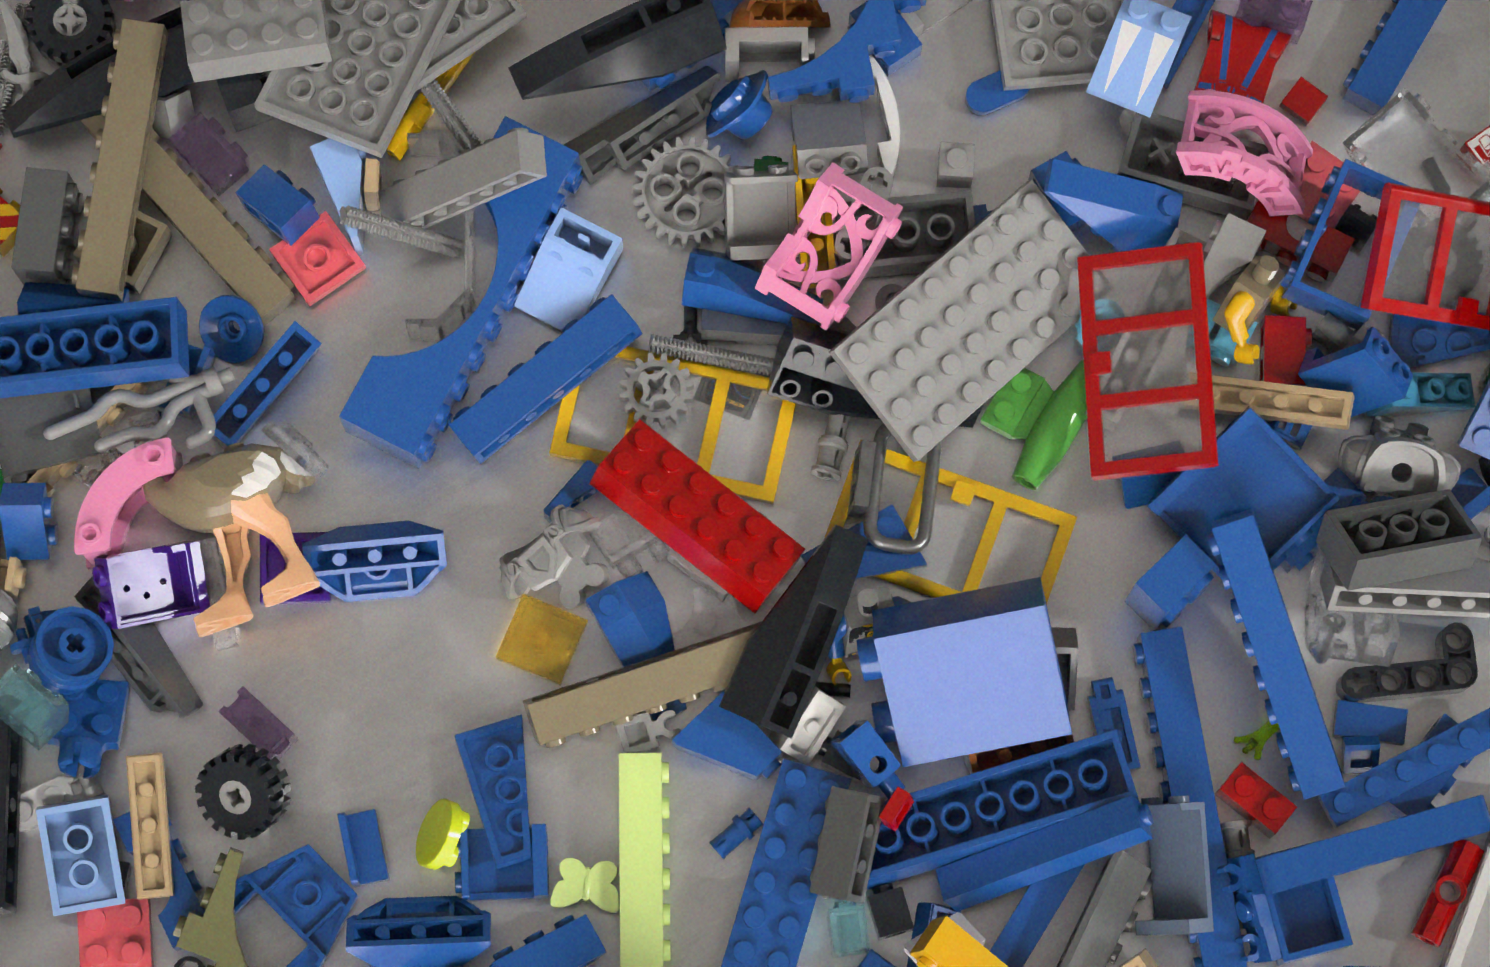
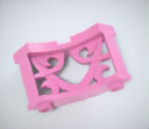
M1213 89L1189 91V103L1181 142H1178L1176 150L1185 176H1209L1230 181L1233 177L1247 184L1246 190L1259 199L1268 211L1269 216L1304 214L1305 202L1300 192L1306 158L1312 157L1313 149L1301 130L1280 112L1256 100ZM1198 119H1205V126L1199 125ZM1244 129L1255 132L1263 139L1270 154H1262L1258 157L1247 152L1243 143L1232 133ZM1195 136L1205 138L1203 142L1194 141Z
M834 162L817 180L811 195L798 216L801 218V221L796 225L792 235L789 233L786 235L780 246L767 261L755 286V289L764 295L771 292L820 322V327L826 331L834 321L840 323L850 308L847 302L868 272L888 237L893 239L903 222L898 219L903 206L898 203L896 205L890 203L844 175L845 169ZM835 189H839L856 201L849 207ZM862 205L883 216L881 223L876 229L869 230L866 226L867 220L872 217L869 214L862 215L856 221L854 214ZM824 213H831L832 220L837 217L838 213L841 216L831 226L826 227L821 223V217ZM846 226L851 244V261L834 269L816 271L818 255L814 246L807 239L809 234L812 232L817 235H830ZM862 239L872 241L865 255ZM804 252L810 255L808 271H803L806 263L798 264L796 262V257L800 253ZM851 276L842 289L837 280ZM782 279L802 283L801 289H796ZM811 284H817L816 293L820 299L822 292L825 290L833 292V300L827 307L806 295Z
M166 437L150 441L126 452L111 463L89 489L78 514L74 536V552L86 558V568L88 570L95 567L94 558L123 553L126 536L133 523L132 520L143 507L150 504L145 499L142 485L160 476H163L165 482H168L183 466L181 452H176L170 438Z

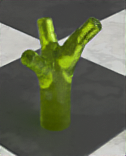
M1268 720L1253 733L1235 736L1234 742L1247 743L1242 749L1244 754H1248L1255 748L1254 759L1260 760L1265 743L1280 729L1278 723L1271 725L1270 720Z

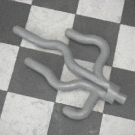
M213 366L189 377L168 379L172 385L146 395L125 389L109 391L102 395L90 409L46 427L43 435L46 439L53 440L87 426L102 418L114 404L125 403L133 407L147 409L170 401L164 409L161 419L151 427L132 426L98 439L94 444V448L97 452L103 453L130 441L149 442L159 439L171 429L179 412L194 404L202 423V428L185 439V445L190 449H194L210 441L215 433L216 422L207 398L225 392L222 385L234 381L235 378L230 367L216 372Z

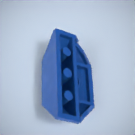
M409 520L338 527L302 544L303 556L316 574L320 586L345 602L416 596L447 566L444 531Z
M458 896L385 898L366 908L359 915L347 918L346 952L374 967L463 966L491 946V913L486 910H480L474 904L466 900L463 901Z

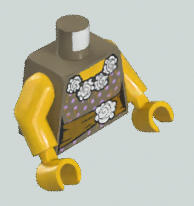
M1255 256L1236 280L1212 321L1229 331L1232 341L1237 343L1234 350V359L1238 363L1253 365V359L1259 358V346L1247 343L1246 339L1249 338L1248 330L1270 302L1271 312L1279 316H1290L1289 309L1296 310L1297 308L1296 303L1282 298L1284 288L1280 284L1285 277V273L1279 268L1278 261L1272 256Z

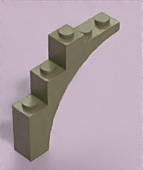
M230 847L228 854L220 853L213 870V873L219 875L215 888L207 886L200 903V907L206 909L205 913L202 914L190 909L188 917L180 915L173 932V936L179 937L177 947L216 961L215 966L208 964L207 967H249L237 936L234 911L236 878L244 852Z

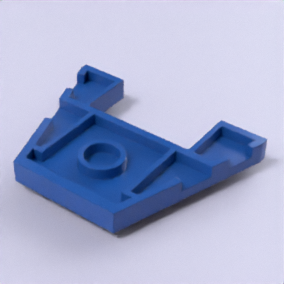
M307 844L250 874L237 878L234 911L236 915L254 896L259 894L307 943V947L286 967H322L359 895Z

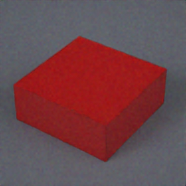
M1300 77L1282 100L1279 107L1307 126L1326 102L1328 95L1303 77Z
M900 787L896 788L879 815L883 825L896 832L914 803L910 793Z

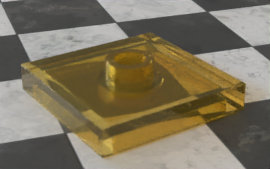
M523 593L495 658L561 686L586 629L588 620Z

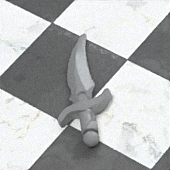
M0 0V12L7 34L9 58L14 62L17 69V75L5 69L0 71V75L12 84H20L24 96L35 87V80L43 81L49 75L42 71L34 72V59L29 53L30 44L25 29L13 8L5 0Z

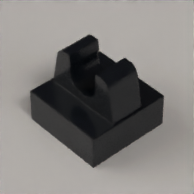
M1350 204L1334 229L1354 238L1352 247L1361 252L1376 228L1377 216L1374 214L1369 216L1360 210L1361 206L1359 204Z

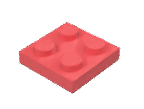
M1314 141L1310 143L1313 154L1312 157L1306 158L1300 192L1305 202L1304 214H1296L1306 222H1308L1312 210L1320 197L1325 199L1327 195L1322 193L1321 190L1328 174L1331 173L1334 166L1340 168L1343 163ZM1342 184L1325 224L1334 228L1360 191Z
M327 211L319 215L320 218L292 246L282 240L269 249L274 259L309 307L366 269L361 258Z
M126 899L125 904L77 912L80 967H154L150 899Z

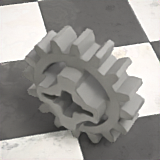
M648 353V362L645 363L641 359L636 358L635 370L629 367L625 368V374L629 380L621 379L619 382L620 387L627 390L619 394L620 401L629 402L624 407L625 414L635 412L634 423L639 419H645L649 427H652L654 422H659L661 429H665L666 420L669 419L675 425L678 424L677 414L687 415L689 413V408L684 403L694 402V395L686 392L694 389V381H685L689 376V369L685 368L679 371L680 360L676 358L670 364L667 362L666 353L662 354L660 360H655L653 354ZM653 370H660L659 373H654V374H648V373H647V372L653 371ZM674 379L677 380L680 386L679 397L676 395V392L671 390ZM663 385V395L656 393L655 396L651 397V388L657 389ZM634 386L643 394L639 404L633 394ZM660 408H666V409H667V410L662 411V412H653V410H655V409H660Z

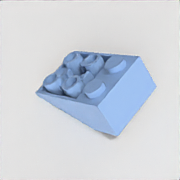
M561 207L540 246L514 307L560 331L572 320H580L589 313L590 306L597 299L622 253L623 238Z

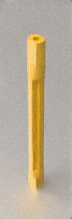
M475 52L435 79V81H438L437 84H440L439 87H442V90L445 91L444 93L447 94ZM421 91L405 111L385 151L389 156L398 161L403 158L435 111V108H432L433 105H430V102L427 101L428 99L425 98L426 96Z

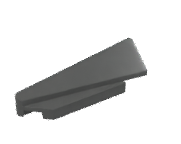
M705 66L565 143L564 146L579 153L580 165L582 166L581 174L590 185L616 163L620 168L626 170L649 155L651 149H658L663 146L664 141L669 142L709 116L712 106L709 99L714 83L720 81L721 76L719 72L710 66Z
M702 309L701 340L736 341V344L778 346L787 324ZM846 316L840 323L834 321L829 329L847 335L857 328Z
M91 577L74 597L85 609H89L99 615L100 591L95 586L93 577ZM153 622L121 629H110L114 642L111 661L150 711L161 713L169 710L177 712L179 717L185 718L203 706V702Z

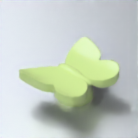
M565 858L560 862L559 870L564 879L558 881L554 887L550 900L552 907H567L583 899V901L590 900L597 907L607 912H618V891L611 884L617 875V867L614 863L600 861L590 868L585 867L581 861L575 858Z

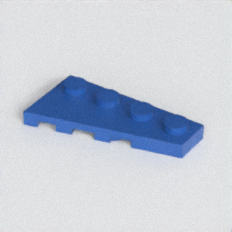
M522 714L454 735L496 868L500 869L531 859Z

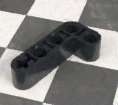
M1454 622L1446 626L1438 633L1435 639L1437 659L1348 669L1339 677L1336 683L1337 696L1343 701L1366 703L1464 692L1475 683L1478 677L1472 632L1463 623ZM1447 633H1455L1461 638V648L1454 649L1448 645L1446 640ZM1453 667L1463 669L1467 676L1465 683L1461 684L1453 680L1451 676V669ZM1417 671H1425L1431 676L1432 684L1430 687H1423L1417 682ZM1383 674H1390L1396 679V690L1384 688L1381 683V676ZM1352 678L1355 684L1367 683L1371 679L1370 685L1361 687L1356 693L1352 687H1347V683Z

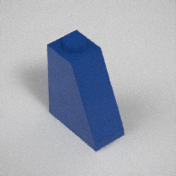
M724 691L672 739V745L677 750L755 781L762 775L768 779L782 765L778 761L782 757V751L754 722L719 707L725 693Z

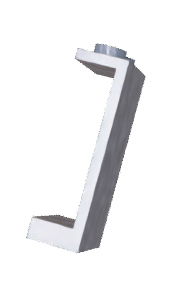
M1189 795L1168 797V804H1163L1162 797L1141 798V804H1146L1149 807L1154 824L1150 825L1153 839L1149 840L1154 919L1135 921L1136 935L1214 932L1205 803L1190 802Z

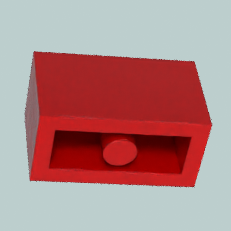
M1265 315L1260 323L1259 381L1296 386L1306 385L1298 375L1306 354V348L1310 349L1312 344V328H1306V317Z
M1243 762L1235 767L1214 793L1244 819L1251 820V824L1269 839L1280 830L1297 808L1294 803Z

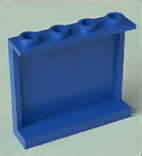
M1249 405L1217 436L1219 464L1217 467L1180 471L1148 502V507L1157 516H1160L1180 538L1186 534L1217 564L1213 571L1221 578L1219 573V566L1223 565L1221 555H1213L1207 538V532L1212 531L1213 521L1253 509L1272 568L1275 570L1287 558L1284 552L1293 543L1300 546L1313 533L1310 527L1317 520H1323L1325 511L1338 509L1339 507L1335 503L1340 499Z

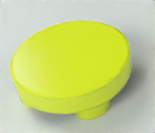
M446 798L440 799L426 814L416 842V859L420 866L437 870L443 865L452 867L455 864L459 854V849L456 846L461 833L467 829L470 821L469 813L462 811L457 802Z

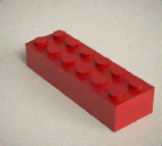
M640 419L598 465L589 483L755 614L794 568L805 551L802 545Z

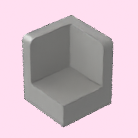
M179 88L167 96L157 98L152 128L159 137L173 140L197 127L190 89Z

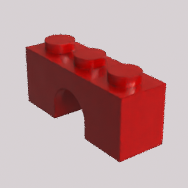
M1258 199L1247 222L1266 230L1258 251L1266 250L1276 255L1277 261L1290 267L1293 260L1297 262L1299 256L1294 255L1299 240L1293 238L1287 230L1286 223L1289 215L1269 216L1268 211ZM1327 226L1314 248L1305 269L1307 271L1306 274L1316 281L1332 283L1355 239Z

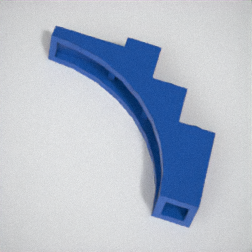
M868 0L855 24L839 42L825 53L794 70L768 77L770 100L778 99L779 102H790L798 99L799 95L812 93L813 96H823L831 93L832 89L836 88L839 91L840 101L849 100L850 103H858L869 99V96L874 95L875 82L869 56L875 55L876 58H884L900 50L901 36L895 11L901 10L902 13L915 12L921 6L926 5V0Z

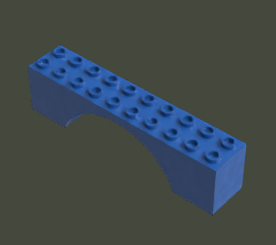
M505 116L493 138L502 137L507 134L508 130L513 128H526L529 130V133L542 134ZM544 136L547 176L484 203L493 218L498 235L495 271L484 298L472 315L456 331L443 340L419 351L403 355L372 356L339 415L345 432L417 469L420 468L423 461L428 463L431 460L437 444L433 442L439 431L444 433L448 429L453 419V414L450 411L455 402L461 403L470 387L467 380L472 371L478 372L486 358V354L483 351L489 341L495 342L503 326V324L499 323L505 311L510 313L514 308L519 295L515 292L521 281L525 282L533 264L532 261L539 251L550 226L561 207L567 210V205L564 203L570 193L575 194L582 183L583 176L580 175L582 166L580 165L578 152Z

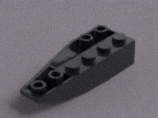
M639 0L562 37L508 67L522 100L663 77L725 51L727 46L710 0Z
M181 7L146 21L164 24L168 32L158 97L167 96L174 90L194 83L187 62ZM114 36L88 49L57 69L2 114L14 138L102 114L101 109L104 95L109 96L111 83L107 81L108 67L110 62H115L117 49L113 48Z
M791 316L777 346L767 394L831 415L840 414L851 417L880 419L829 353L847 334L829 328L826 331L820 325ZM984 404L964 420L959 427L973 428Z
M838 525L832 528L747 640L719 707L792 739L821 673L847 606L868 542L867 538Z

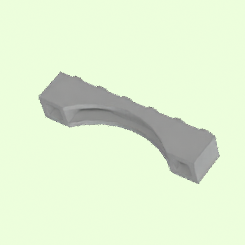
M1230 213L1227 214L1224 222L1217 220L1209 237L1214 243L1209 253L1203 251L1206 299L1219 286L1247 268L1255 258L1266 230ZM1189 281L1186 283L1179 298L1180 301L1184 302L1181 310L1192 309ZM1191 325L1164 329L1165 332L1170 334L1164 345L1157 343L1149 362L1154 364V367L1149 376L1142 374L1135 391L1191 384L1187 369L1186 353ZM1185 401L1140 407L1175 423Z

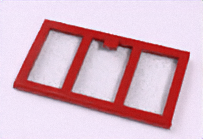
M1389 182L1386 183L1382 191L1360 308L1490 330V202Z
M1193 242L1077 257L1091 478L1096 481L1217 467L1219 464L1203 244Z

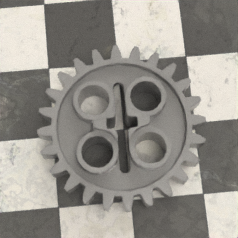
M694 136L690 137L688 145H683L680 137H676V147L673 148L664 141L663 153L651 149L653 161L642 159V166L646 172H635V178L642 183L633 184V192L641 194L633 198L634 206H644L637 212L638 218L649 217L645 223V229L649 230L656 226V238L659 239L665 233L668 234L669 245H672L676 238H681L683 248H686L689 239H693L696 246L700 247L701 237L704 236L710 243H713V232L715 230L723 236L726 234L723 225L725 223L724 172H733V167L738 165L728 167L731 162V155L727 154L720 158V145H717L711 151L708 150V139H705L700 146H695ZM686 163H694L699 167V170L695 174L688 175L682 172L681 167ZM706 173H712L711 177H708L704 179L702 182H700ZM666 184L673 188V192L663 197L656 194L655 189L659 185ZM686 188L689 191L694 188V196L687 193L682 197V189ZM708 188H717L721 191L722 195L716 200H710L703 193ZM677 202L674 205V208L671 209L669 212H666L664 210L665 207H669L670 205ZM684 209H689L696 216L693 220L684 222L677 217V214Z

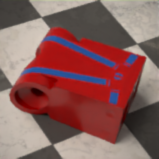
M1211 10L1207 30V51L1194 90L1213 89L1241 95L1264 103L1274 67L1291 40L1292 35L1266 26H1251L1238 17Z

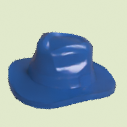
M765 70L733 80L718 92L711 102L710 113L706 118V135L709 138L715 137L727 129L740 139L747 140L765 126L773 112L770 102L762 93L768 79V74Z

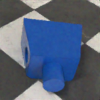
M857 720L830 742L866 787L874 788L878 786L888 800L897 787L904 790L905 785L894 773L900 768L901 764L869 721ZM873 757H876L879 761V766L875 771H872L870 768V761Z

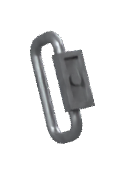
M883 423L877 429L874 440H862L855 451L847 516L861 519L864 515V534L874 547L899 554H916L923 551L929 544L932 535L941 458V442L927 453L917 537L911 541L886 537L879 533L877 529L887 440L892 435Z

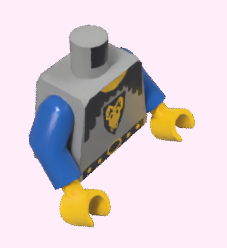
M887 587L876 590L863 589L858 595L849 597L828 653V658L832 659V661L827 665L826 672L834 685H836L835 676L839 672H843L847 683L851 681L852 674L846 663L842 660V657L847 658L858 655L856 640L873 636L872 610L911 603V601L900 596L893 597Z

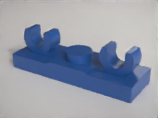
M1251 853L1227 858L1228 864L1221 865L1216 870L1217 873L1229 872L1231 875V883L1221 887L1222 891H1235L1236 893L1234 894L1236 914L1242 922L1246 934L1238 936L1235 940L1236 943L1248 942L1251 949L1248 955L1240 957L1241 961L1262 963L1282 959L1266 895L1255 863V854Z

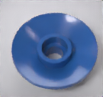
M222 295L208 302L201 312L199 319L200 335L204 344L212 347L216 357L226 362L239 363L250 359L259 351L264 339V327L257 310L248 301L234 295ZM233 321L239 325L240 330L234 327Z

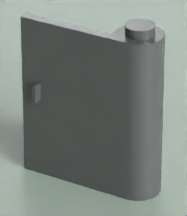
M90 388L0 398V466L4 482L27 483L39 469L103 454L97 452L94 448L95 442L101 439L97 421L53 440H48L43 435L46 427L90 409L93 406Z

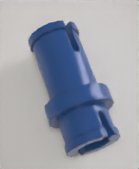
M749 807L741 816L738 817L736 814L732 818L733 823L717 837L709 841L723 859L745 839L751 840L755 836L753 832L764 825Z

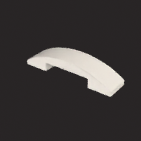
M870 55L875 89L888 141L878 143L877 156L880 167L887 169L892 177H894L900 147L898 107L893 90L884 71L875 58Z

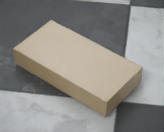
M366 158L364 179L366 210L379 211V191L382 189L380 161L378 159Z

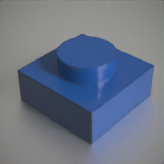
M1378 736L1343 737L1341 754L1343 774L1364 773L1379 765L1381 744Z

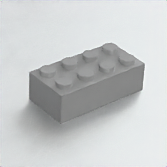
M189 0L180 2L187 62L194 83L332 61L324 0Z

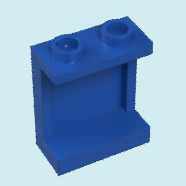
M1375 327L1367 330L1361 343L1324 356L1318 347L1306 351L1298 375L1308 387L1353 392L1354 403L1351 417L1405 398L1413 377L1409 366L1400 359L1391 348L1388 340L1382 337Z
M531 824L532 827H529L531 859L500 869L496 868L484 829H468L467 827L461 833L456 846L459 849L458 858H461V872H455V893H462L463 901L466 900L468 902L548 899L549 866L546 824Z

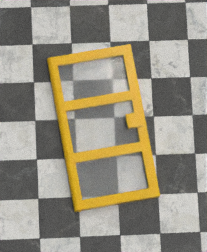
M627 346L562 398L549 451L550 456L581 463L590 460L596 466L605 459L635 425V412L629 414L624 412V407L629 402L620 401L619 394L627 390L622 389L619 382L621 379L629 380L625 374V368L629 367L635 370L636 358L641 359L643 363L648 362V350ZM657 352L653 354L655 360H660L661 353L657 355ZM667 355V362L671 364L678 357L674 358V356L670 357V355ZM680 358L678 370L688 368L689 376L685 381H694V389L686 391L694 395V402L684 403L689 408V413L687 415L678 413V424L675 425L669 419L666 420L665 429H661L659 422H654L651 428L741 498L773 505L796 403L768 395L767 387L770 377L711 364L708 365L707 363L703 364L702 362L699 363L689 359L688 361L686 359L682 360ZM653 370V371H649V372H647V373H648V374L659 373L660 370ZM674 379L671 390L676 392V395L679 397L680 386L677 380ZM663 385L657 389L651 388V397L655 396L656 393L663 395ZM634 386L633 394L639 404L643 394ZM666 408L655 409V410H653V412H662V411H665V410H667V409H666Z
M886 449L879 511L893 504L914 540L918 534L926 463L920 460L913 462L909 456ZM854 458L825 537L835 525L849 529L864 520V515L861 519L847 516ZM939 468L932 535L929 544L923 551H920L927 563V567L901 570L886 575H875L874 577L932 598L1041 577L1047 605L1077 516Z

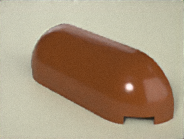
M742 0L732 13L729 28H831L829 13L822 11L818 0Z

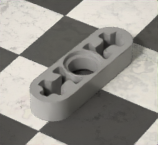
M883 167L868 169L864 173L860 184L871 190L872 184L868 180L875 181L877 176L883 178L882 184L886 188L880 187L876 194L888 201L893 187L891 173ZM873 211L874 218L872 221L866 223L869 230L876 228L881 217L875 211ZM846 226L840 229L837 234L834 251L841 261L848 263L851 261V252L850 254L844 252L845 246L841 243L842 241L848 242L850 240ZM862 239L863 251L865 253L870 241Z

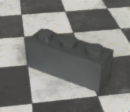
M834 786L831 787L830 795L825 803L826 816L823 830L818 837L819 849L816 863L810 875V893L864 904L881 824L879 815L884 809L886 797Z

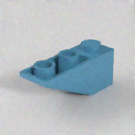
M1412 373L1413 377L1405 398L1367 412V415L1397 417L1474 408L1476 405L1471 373Z

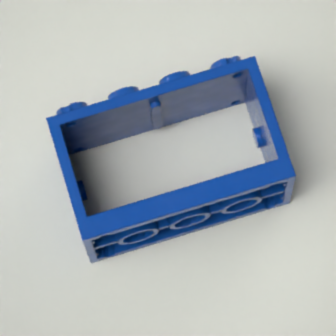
M1348 159L1344 160L1340 168L1334 166L1321 190L1322 193L1327 195L1325 199L1320 197L1307 222L1313 225L1311 230L1306 229L1295 249L1294 255L1299 256L1297 262L1292 261L1280 286L1286 288L1282 298L1323 316L1330 312L1345 325L1359 330L1369 320L1373 311L1360 308L1365 282L1355 305L1300 282L1318 240L1328 226L1325 223L1342 184L1380 200L1386 183L1408 185ZM1401 199L1387 276L1419 203Z

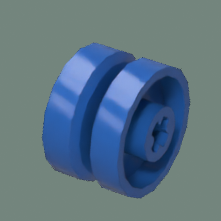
M74 606L57 609L44 619L29 643L27 660L30 672L40 685L53 693L71 695L85 691L96 683L112 659L114 642L111 630L99 615L89 609Z

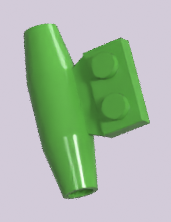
M1081 360L1055 391L1052 390L1044 377L1026 368L1022 369L997 391L981 418L982 425L1010 440L1026 439L1012 477L1017 483L1030 490H1036L1059 464L1087 419L1085 414L1087 405L1084 360Z

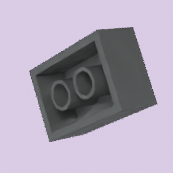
M26 167L11 266L23 285L25 282L66 284V279L70 280L72 278L73 259H69L71 246H76L78 226H74L76 213H81L83 194L79 192L77 184L74 183L68 171Z

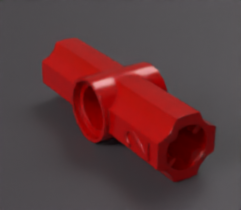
M1464 839L1453 842L1436 880L1429 888V895L1410 934L1427 944L1440 947L1459 905L1466 898L1467 888L1485 852L1483 849ZM1442 883L1450 884L1454 888L1455 898L1453 901L1449 902L1441 897L1440 886Z

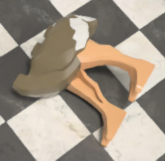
M235 443L227 446L224 452L211 456L209 453H202L192 457L190 462L184 464L168 482H165L163 476H160L142 485L145 499L159 513L185 529L200 533H213L220 548L226 572V592L218 602L194 617L193 620L196 624L198 637L226 630L253 618V613L243 588L244 576L251 559L247 541L250 529L269 538L280 550L286 562L285 569L260 588L265 607L282 603L320 587L316 574L295 543L288 518L274 507V504L279 501L284 492L298 494L302 488L311 486L317 479L305 463L283 448L253 443L248 445Z

